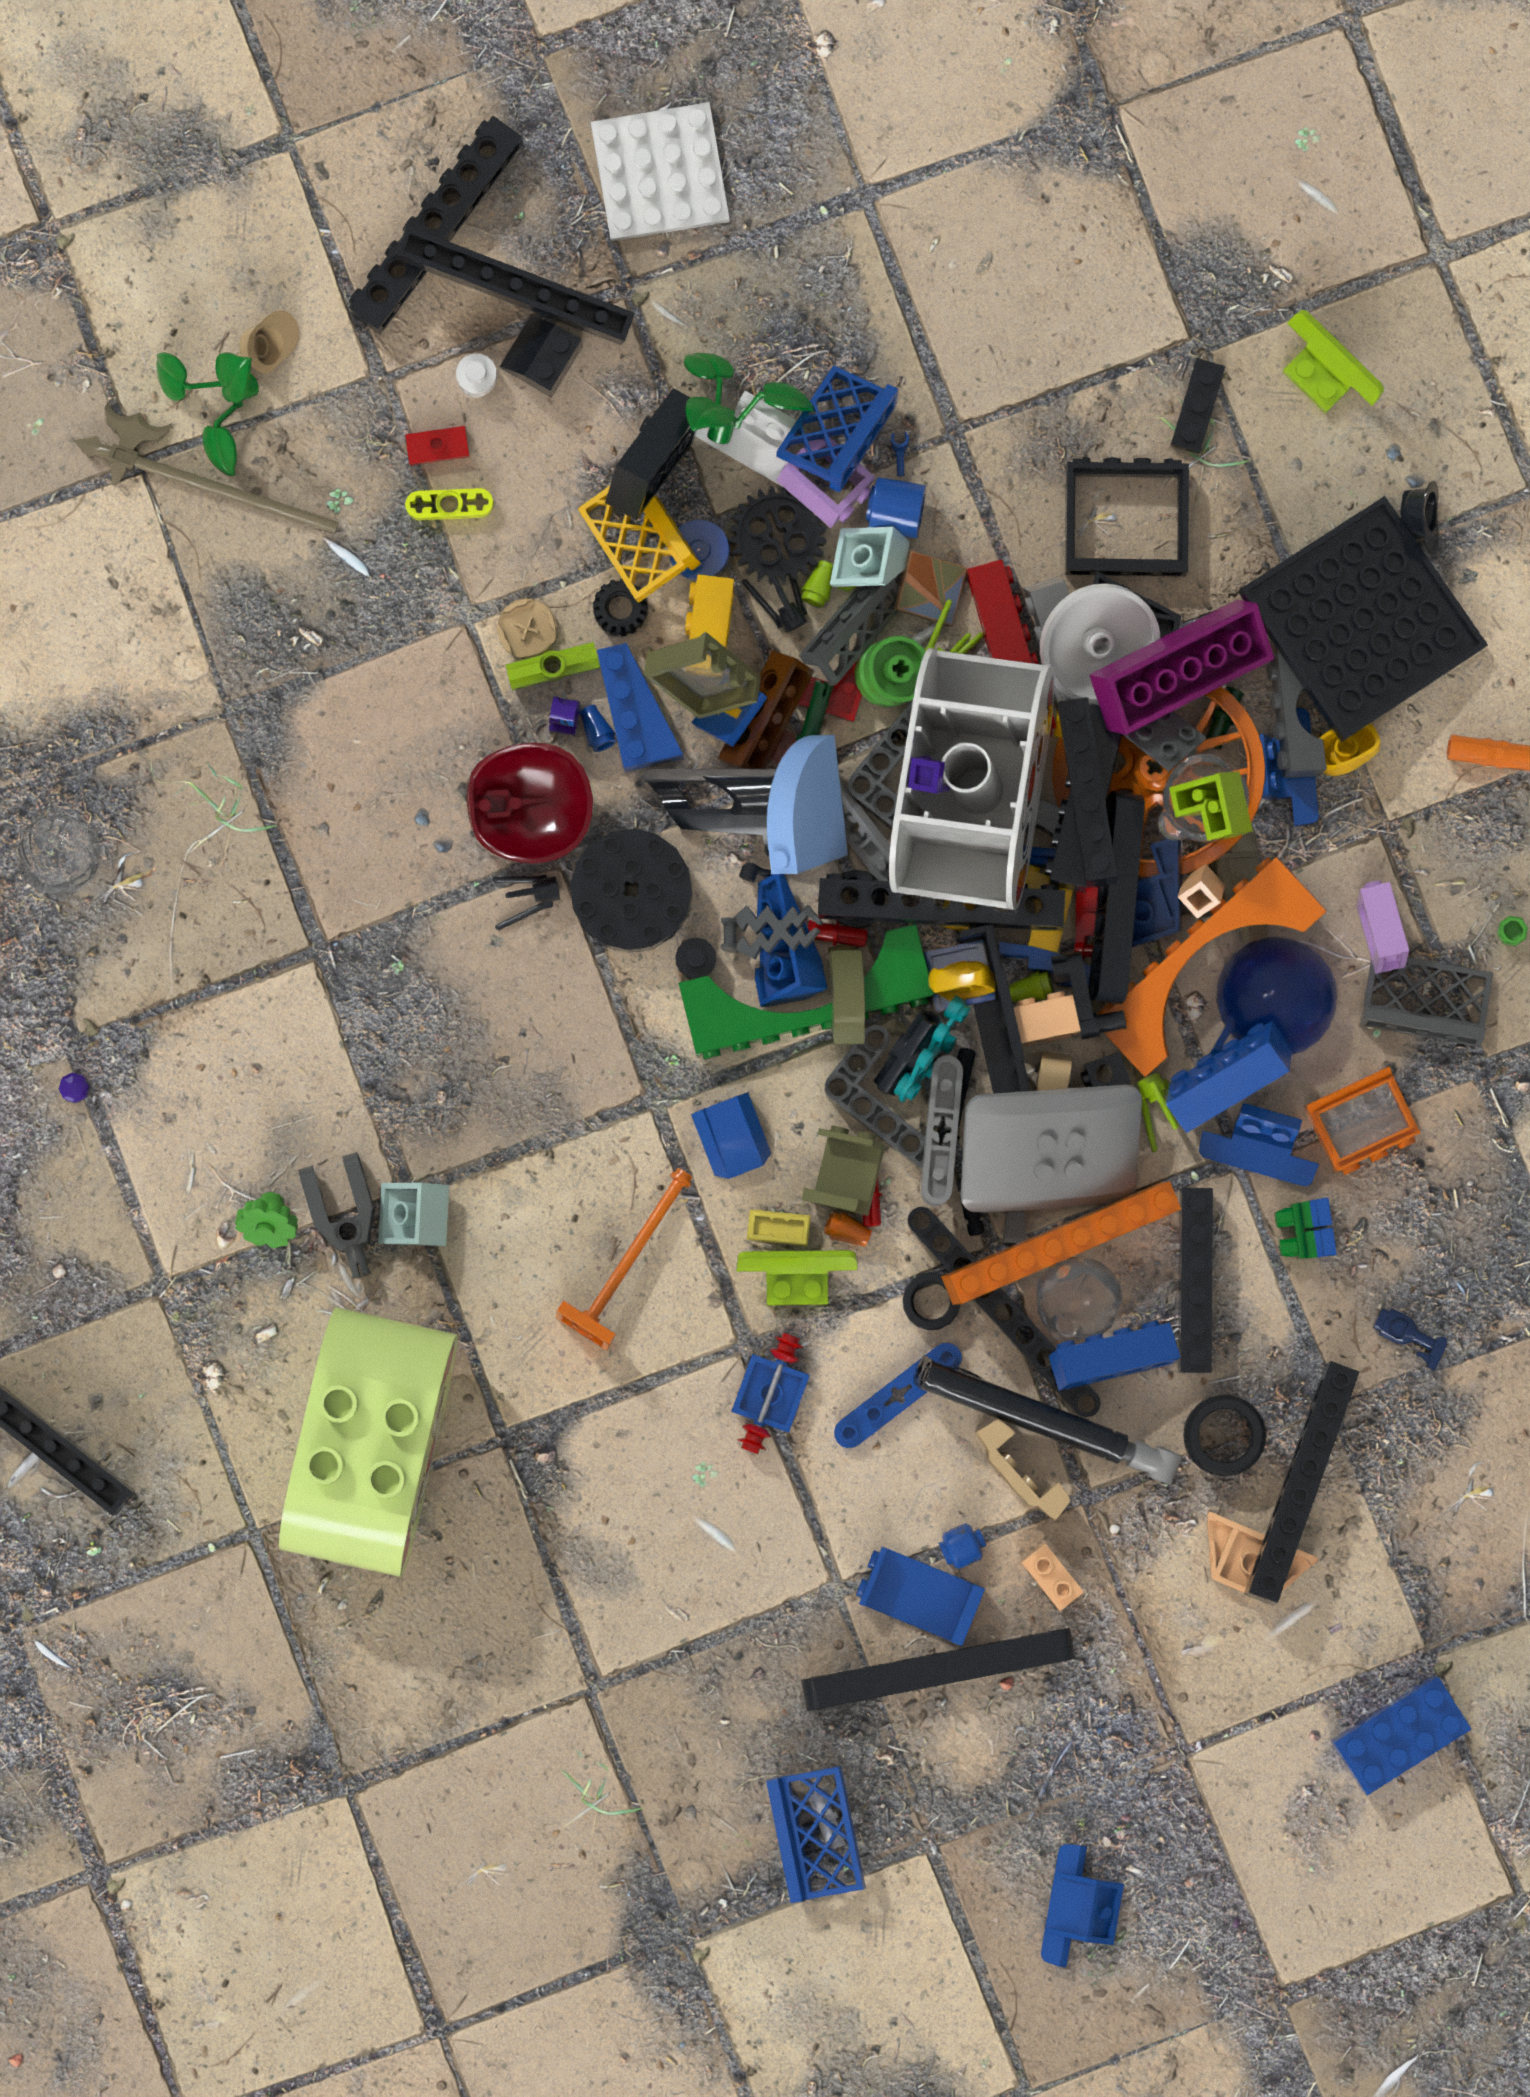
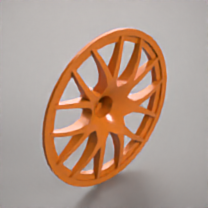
M1221 686L1204 695L1211 699V702L1195 729L1202 734L1204 733L1216 705H1218L1231 718L1239 732L1206 739L1196 748L1198 751L1195 755L1216 746L1242 739L1246 751L1247 768L1227 772L1240 771V776L1247 775L1244 794L1252 823L1262 799L1265 782L1263 748L1254 723L1244 707L1231 693ZM1122 734L1118 753L1124 756L1127 765L1118 773H1113L1109 793L1111 791L1120 792L1123 790L1143 795L1145 810L1138 877L1147 878L1160 874L1155 860L1142 859L1144 831L1148 813L1159 804L1168 812L1172 837L1180 835V819L1175 817L1169 787L1217 773L1196 772L1190 766L1194 757L1192 759L1185 757L1170 772L1160 765L1163 771L1160 774L1154 772L1151 775L1149 774L1151 769L1148 765L1151 761L1155 764L1157 762ZM1062 738L1058 739L1055 748L1052 769L1054 797L1057 807L1060 808L1062 799L1068 800L1070 788L1065 787L1068 771ZM1192 816L1180 817L1206 838L1205 829ZM1243 835L1229 839L1209 840L1210 843L1204 847L1181 856V875L1192 873L1204 864L1208 866L1231 850Z

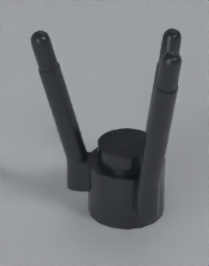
M790 576L789 579L796 605L794 602H789L777 577L772 578V582L783 604V607L778 609L779 616L748 580L743 579L742 584L774 620L778 629L783 627L785 632L788 633L807 623L805 615L808 613L803 605L798 583L794 582Z
M544 874L540 876L493 877L492 879L494 883H534L532 888L507 892L505 897L513 898L534 894L535 902L541 901V903L495 926L496 930L510 926L543 909L553 907V901L560 900L555 876L547 878V875Z

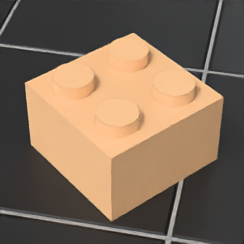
M1065 991L1048 994L1046 1001L1036 1003L1035 998H1028L1017 1001V1004H1015L1014 1013L1022 1047L1077 1036L1081 1031L1073 995L1066 996Z

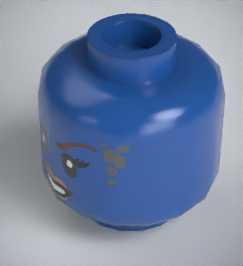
M967 1523L945 1531L942 1535L943 1541L939 1542L947 1565L953 1564L957 1569L980 1561L983 1557L981 1548L986 1546L980 1529L973 1531L972 1527Z

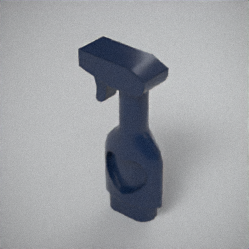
M1382 1308L1373 1325V1329L1379 1331L1378 1335L1396 1344L1404 1345L1414 1342L1429 1349V1354L1417 1352L1416 1356L1426 1362L1427 1368L1435 1371L1445 1351L1447 1338L1438 1337L1434 1339L1420 1332L1412 1318L1392 1308L1390 1311Z

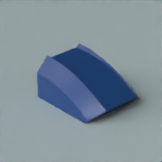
M748 1092L691 1114L715 1176L727 1179L736 1177L763 1166L771 1155L769 1145Z

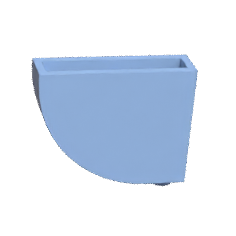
M810 735L799 739L787 750L777 767L770 789L767 808V839L771 874H798L848 855L835 735Z

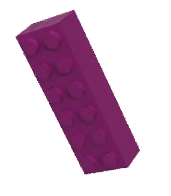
M1237 599L1089 674L1107 730L1127 735L1275 658L1257 603Z

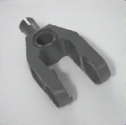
M357 1152L342 1156L358 1210V1214L354 1217L343 1218L331 1223L324 1207L323 1194L318 1186L313 1165L298 1170L313 1224L337 1251L346 1253L352 1279L361 1277L358 1265H360L362 1275L367 1276L371 1274L363 1248L366 1247L365 1244H369L375 1213L371 1194ZM347 1224L355 1225L357 1228V1234L352 1240H343L341 1236V1230Z

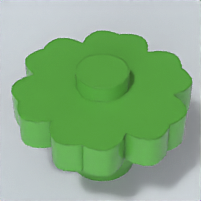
M266 1192L259 1199L245 1202L244 1208L238 1209L235 1229L244 1233L243 1238L254 1245L262 1246L267 1244L272 1248H278L288 1245L289 1239L296 1237L298 1218L290 1215V1208L285 1206L282 1196L277 1193Z

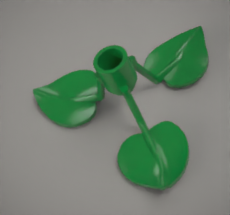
M167 352L158 353L156 362L158 380L163 392L171 400H182L185 396V389L222 387V394L225 400L233 402V405L214 421V427L207 426L204 428L203 446L207 457L218 470L226 475L235 476L237 462L236 444L231 433L226 428L221 427V423L237 408L243 407V400L258 395V382L250 373L252 358L238 356L230 352L221 353L217 356L215 362L216 375L219 381L191 384L186 382V368L176 356Z
M711 353L687 354L684 358V366L691 374L703 379H715L717 383L715 402L706 397H691L687 400L685 407L686 417L691 430L696 431L709 427L707 437L715 443L728 444L734 428L739 429L741 427L742 421L760 399H764L766 404L780 409L812 412L814 410L811 402L799 389L786 383L771 382L764 385V391L758 392L741 415L736 418L735 412L732 409L721 405L722 378L733 377V366L723 357Z

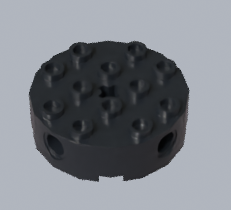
M635 828L610 832L591 843L576 862L570 884L573 910L586 933L606 948L627 953L653 950L672 939L687 920L693 896L689 868L677 848L658 834ZM627 885L631 887L637 885L638 896H624L626 894L625 887Z

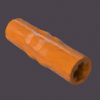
M1451 734L1447 746V760L1474 763L1484 767L1493 766L1499 769L1509 768L1530 771V746L1510 743L1505 740L1495 741L1490 738H1474Z

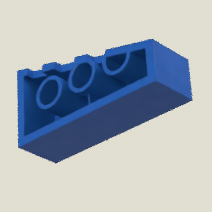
M627 643L598 649L597 654L624 772L684 759L683 753Z

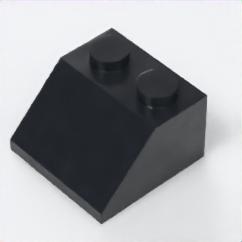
M531 315L501 363L500 368L552 398L583 347L582 340L554 323Z

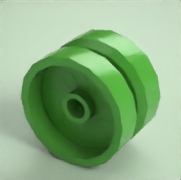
M905 636L888 637L870 645L857 660L854 670L856 685L862 696L870 703L881 707H894L913 700L920 665L926 652L925 649L915 640Z

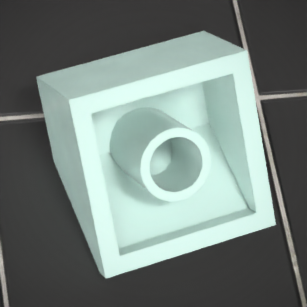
M381 1183L378 1244L446 1246L449 1185Z

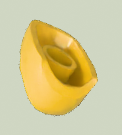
M1372 723L1343 742L1340 741L1333 729L1319 737L1323 739L1326 770L1323 773L1328 776H1340L1349 773L1371 760L1380 751V737Z
M958 961L941 969L933 967L929 973V988L949 1001L956 995L966 1000L995 992L993 972L986 964L979 961Z

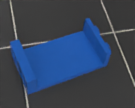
M881 1547L880 1552L874 1550L867 1565L868 1568L872 1569L869 1579L867 1581L862 1578L855 1595L861 1598L859 1604L962 1646L985 1588L885 1547Z

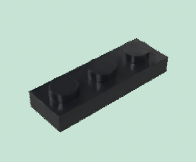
M1196 358L1170 446L1200 454L1226 366Z

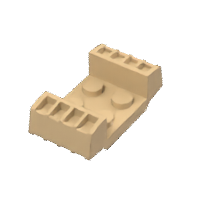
M999 1419L975 1431V1434L987 1450L986 1460L1025 1504L1037 1506L1049 1518L1056 1520L1071 1501L1059 1482H1055L1038 1497L1035 1491L1039 1488L1027 1475H1024L1022 1478L1014 1470L1018 1464L1005 1451L1002 1454L997 1451L1015 1432Z

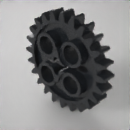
M770 486L769 495L766 496L759 489L757 500L748 495L747 501L749 506L738 505L742 515H732V520L738 525L729 526V532L737 535L729 539L730 545H738L732 551V556H742L738 561V566L742 567L748 564L747 575L749 576L755 571L758 572V582L764 576H769L770 585L773 584V577H779L782 585H785L786 576H790L794 582H797V572L799 571L807 576L808 569L806 566H817L813 556L823 557V551L817 547L826 545L827 541L819 537V535L827 531L826 527L818 526L822 520L814 516V513L792 494L791 496L787 495V490L782 487L780 494H776L774 487ZM782 510H789L794 514V519L785 523L780 521L777 515ZM767 511L771 512L779 534L784 533L782 541L790 557L789 560L784 559L778 540L771 538L773 537V528L766 516ZM755 521H761L766 525V530L761 534H755L750 530L749 526ZM796 537L802 538L806 546L802 550H794L789 546L790 540ZM765 549H773L777 552L778 557L774 561L768 562L762 559L761 553Z

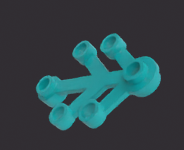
M956 995L950 1001L944 1012V1017L949 1019L947 1024H939L932 1036L928 1049H924L917 1058L912 1074L906 1073L896 1086L894 1094L899 1096L901 1102L904 1103L907 1099L912 1101L921 1088L919 1083L925 1076L931 1078V1070L937 1055L941 1051L948 1054L956 1044L957 1038L949 1034L951 1028L956 1021L962 1023L971 1007L967 1006V1001Z

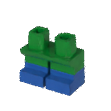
M1328 1197L1293 1203L1289 1205V1208L1274 1212L1276 1228L1292 1226L1294 1238L1278 1240L1280 1256H1297L1298 1260L1337 1255L1333 1228L1304 1231V1229L1332 1225Z

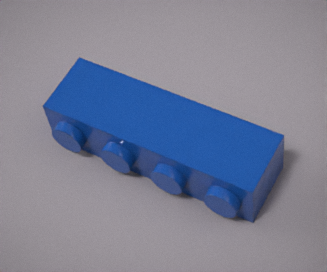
M1152 1321L1141 1325L1142 1329L1131 1331V1327H1126L1114 1331V1336L1103 1338L1102 1334H1096L1085 1338L1084 1343L1075 1345L1074 1340L1056 1345L1057 1349L1048 1357L1058 1391L1172 1365L1181 1357L1171 1324L1160 1325L1159 1321Z

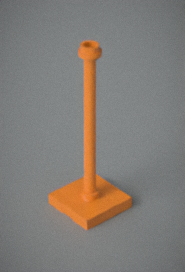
M677 1168L675 1172L670 1174V1177L673 1179L672 1183L589 1310H584L582 1313L563 1300L556 1312V1319L606 1351L613 1343L615 1333L599 1324L600 1319L598 1317L682 1188H689L691 1186L690 1181L693 1177L680 1168Z

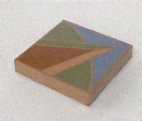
M912 550L908 551L905 570H903L894 610L937 623L946 601L951 599L952 605L944 625L953 626L967 567Z

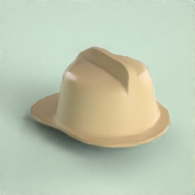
M284 310L274 311L267 315L257 325L243 332L239 343L240 351L237 355L252 358L251 366L256 371L270 373L297 346L299 327L296 319L292 314Z

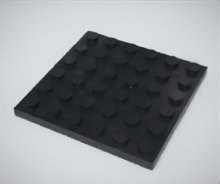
M1385 496L1238 591L1244 601L1257 603L1267 635L1341 742L1488 646Z

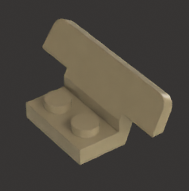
M1253 826V832L1244 834L1232 847L1231 853L1224 854L1221 858L1208 865L1225 884L1222 898L1226 902L1235 895L1232 889L1245 877L1250 882L1258 874L1255 868L1259 865L1256 833ZM1208 911L1198 919H1208L1213 914ZM1267 924L1241 927L1243 943L1264 940L1268 935Z

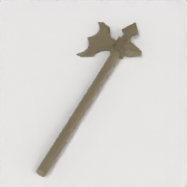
M107 402L104 408L106 423L118 433L120 438L119 445L113 444L110 447L101 444L98 436L73 440L88 458L96 455L107 458L108 463L112 464L111 481L114 486L126 475L128 470L134 471L135 468L332 533H336L339 525L337 521L140 457L139 452L135 451L137 446L147 441L159 442L170 432L172 425L171 423L163 427L151 426L146 423L140 412L131 416H120L112 410Z

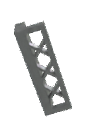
M893 579L887 585L858 586L799 654L804 664L818 666L828 682L836 685L898 613V611L894 610L899 590L895 580ZM890 592L895 600L888 609H884L885 596ZM872 612H875L874 625L870 630H867V618ZM854 633H857L856 646L852 651H848L849 639ZM836 654H839L838 667L833 671L828 663Z

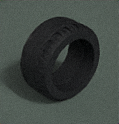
M1219 1395L1202 1401L1191 1411L1184 1426L1183 1437L1189 1457L1199 1468L1217 1476H1233L1248 1470L1258 1461L1265 1447L1266 1430L1261 1415L1249 1402L1236 1396ZM1220 1409H1228L1239 1413L1247 1421L1251 1432L1250 1444L1246 1452L1238 1459L1230 1462H1220L1210 1458L1203 1451L1199 1443L1201 1423L1210 1413Z

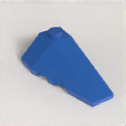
M773 874L758 882L757 917L766 906L771 908L779 920L785 917L791 907L796 909L798 915L801 913L784 874ZM804 922V924L801 927L804 928V931L807 935L809 933V930L806 926V923ZM768 923L761 930V933L768 940L774 932ZM793 924L788 931L794 936L799 929ZM783 939L770 954L763 948L761 949L760 968H755V983L760 1007L806 1000L827 989L822 959L814 941L807 948H804L800 943L795 951Z

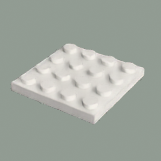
M710 102L591 122L611 242L730 222Z

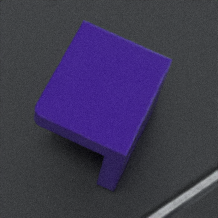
M925 755L911 758L908 788L936 794L950 791L949 786L942 783L945 762L932 760L930 756Z

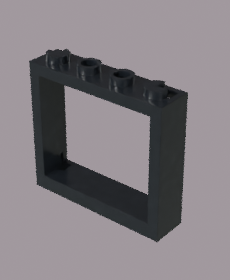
M1088 457L1073 459V462H1067L1065 575H1095L1097 570L1105 576L1186 577L1188 573L1189 463H1182V460H1173V458L1164 459V463H1151L1152 459L1135 458L1133 463L1121 462V458L1115 457L1104 458L1103 462H1091V458ZM1076 476L1178 478L1177 560L1075 558Z

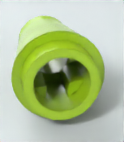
M820 560L801 589L803 593L801 599L807 604L823 608L825 602H829L832 589L830 585L833 570L832 563Z
M1037 971L1008 985L1012 1003L1028 998H1035V1001L1046 1000L1048 994L1054 993L1048 971L1043 973Z

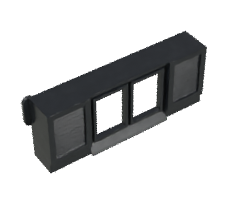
M990 924L960 931V934L958 930H955L956 944H964L982 939L985 941L990 969L994 974L997 1000L973 1004L993 1094L1030 1091L1024 1060H1022L1025 1057L1005 969H1003L994 926Z

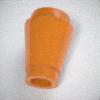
M832 1211L824 1228V1234L829 1235L831 1240L863 1247L867 1245L872 1230L867 1229L842 1211L840 1213Z

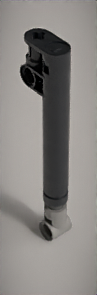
M926 1355L920 1360L914 1375V1384L919 1389L937 1394L953 1402L1100 1458H1105L1113 1463L1118 1464L1121 1460L1126 1461V1466L1139 1471L1143 1470L1146 1472L1145 1475L1169 1485L1172 1483L1182 1458L1181 1455L1160 1446H1156V1449H1154L1150 1445L1137 1440L1133 1443L1129 1442L1128 1435L1124 1433L1114 1432L1113 1429L990 1383L979 1375L960 1367L944 1366Z

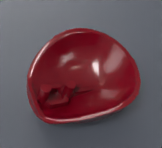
M537 742L511 745L486 756L471 772L467 788L468 816L476 839L491 853L519 863L535 864L553 861L575 849L589 829L593 809L590 781L583 766L576 758L558 746Z

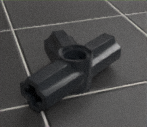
M922 1009L906 1033L899 1037L889 1051L888 1055L890 1057L874 1079L877 1088L884 1094L896 1095L894 1091L901 1078L906 1073L910 1074L913 1072L920 1053L924 1049H928L936 1028L942 1023L940 1017L934 1012Z

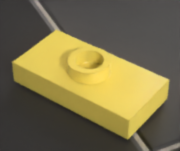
M750 1209L747 1240L808 1246L811 1215Z

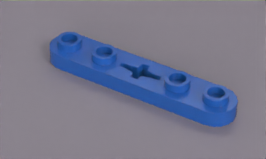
M942 1343L926 1354L935 1362L953 1368L955 1366L959 1367L962 1361L959 1348L951 1343ZM921 1359L837 1423L834 1429V1437L838 1444L845 1448L858 1446L927 1393V1391L919 1389L914 1384V1375ZM909 1384L912 1386L903 1396L905 1399L904 1403L900 1404V1402L895 1401L887 1407L884 1405L893 1395L890 1391L892 1388L895 1387L897 1390H900Z

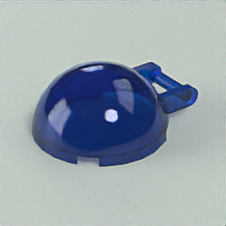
M1268 937L1250 942L1234 953L1223 967L1217 983L1216 1003L1225 1027L1209 1054L1214 1056L1221 1052L1230 1033L1239 1041L1247 1036L1248 1031L1257 1024L1263 1023L1265 1025L1273 1021L1292 1048V1055L1302 1053L1320 1041L1331 1025L1337 1004L1336 982L1332 971L1322 957L1309 946L1296 940L1282 937Z

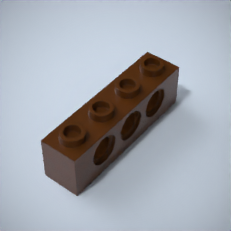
M772 650L760 674L759 691L767 696V699L733 747L726 743L724 744L718 759L734 769H765L814 670L794 657Z

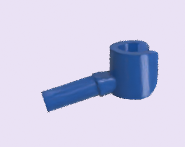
M905 432V442L897 444L894 441L895 434L893 433L891 435V448L896 452L897 476H905L904 456L909 445V436Z

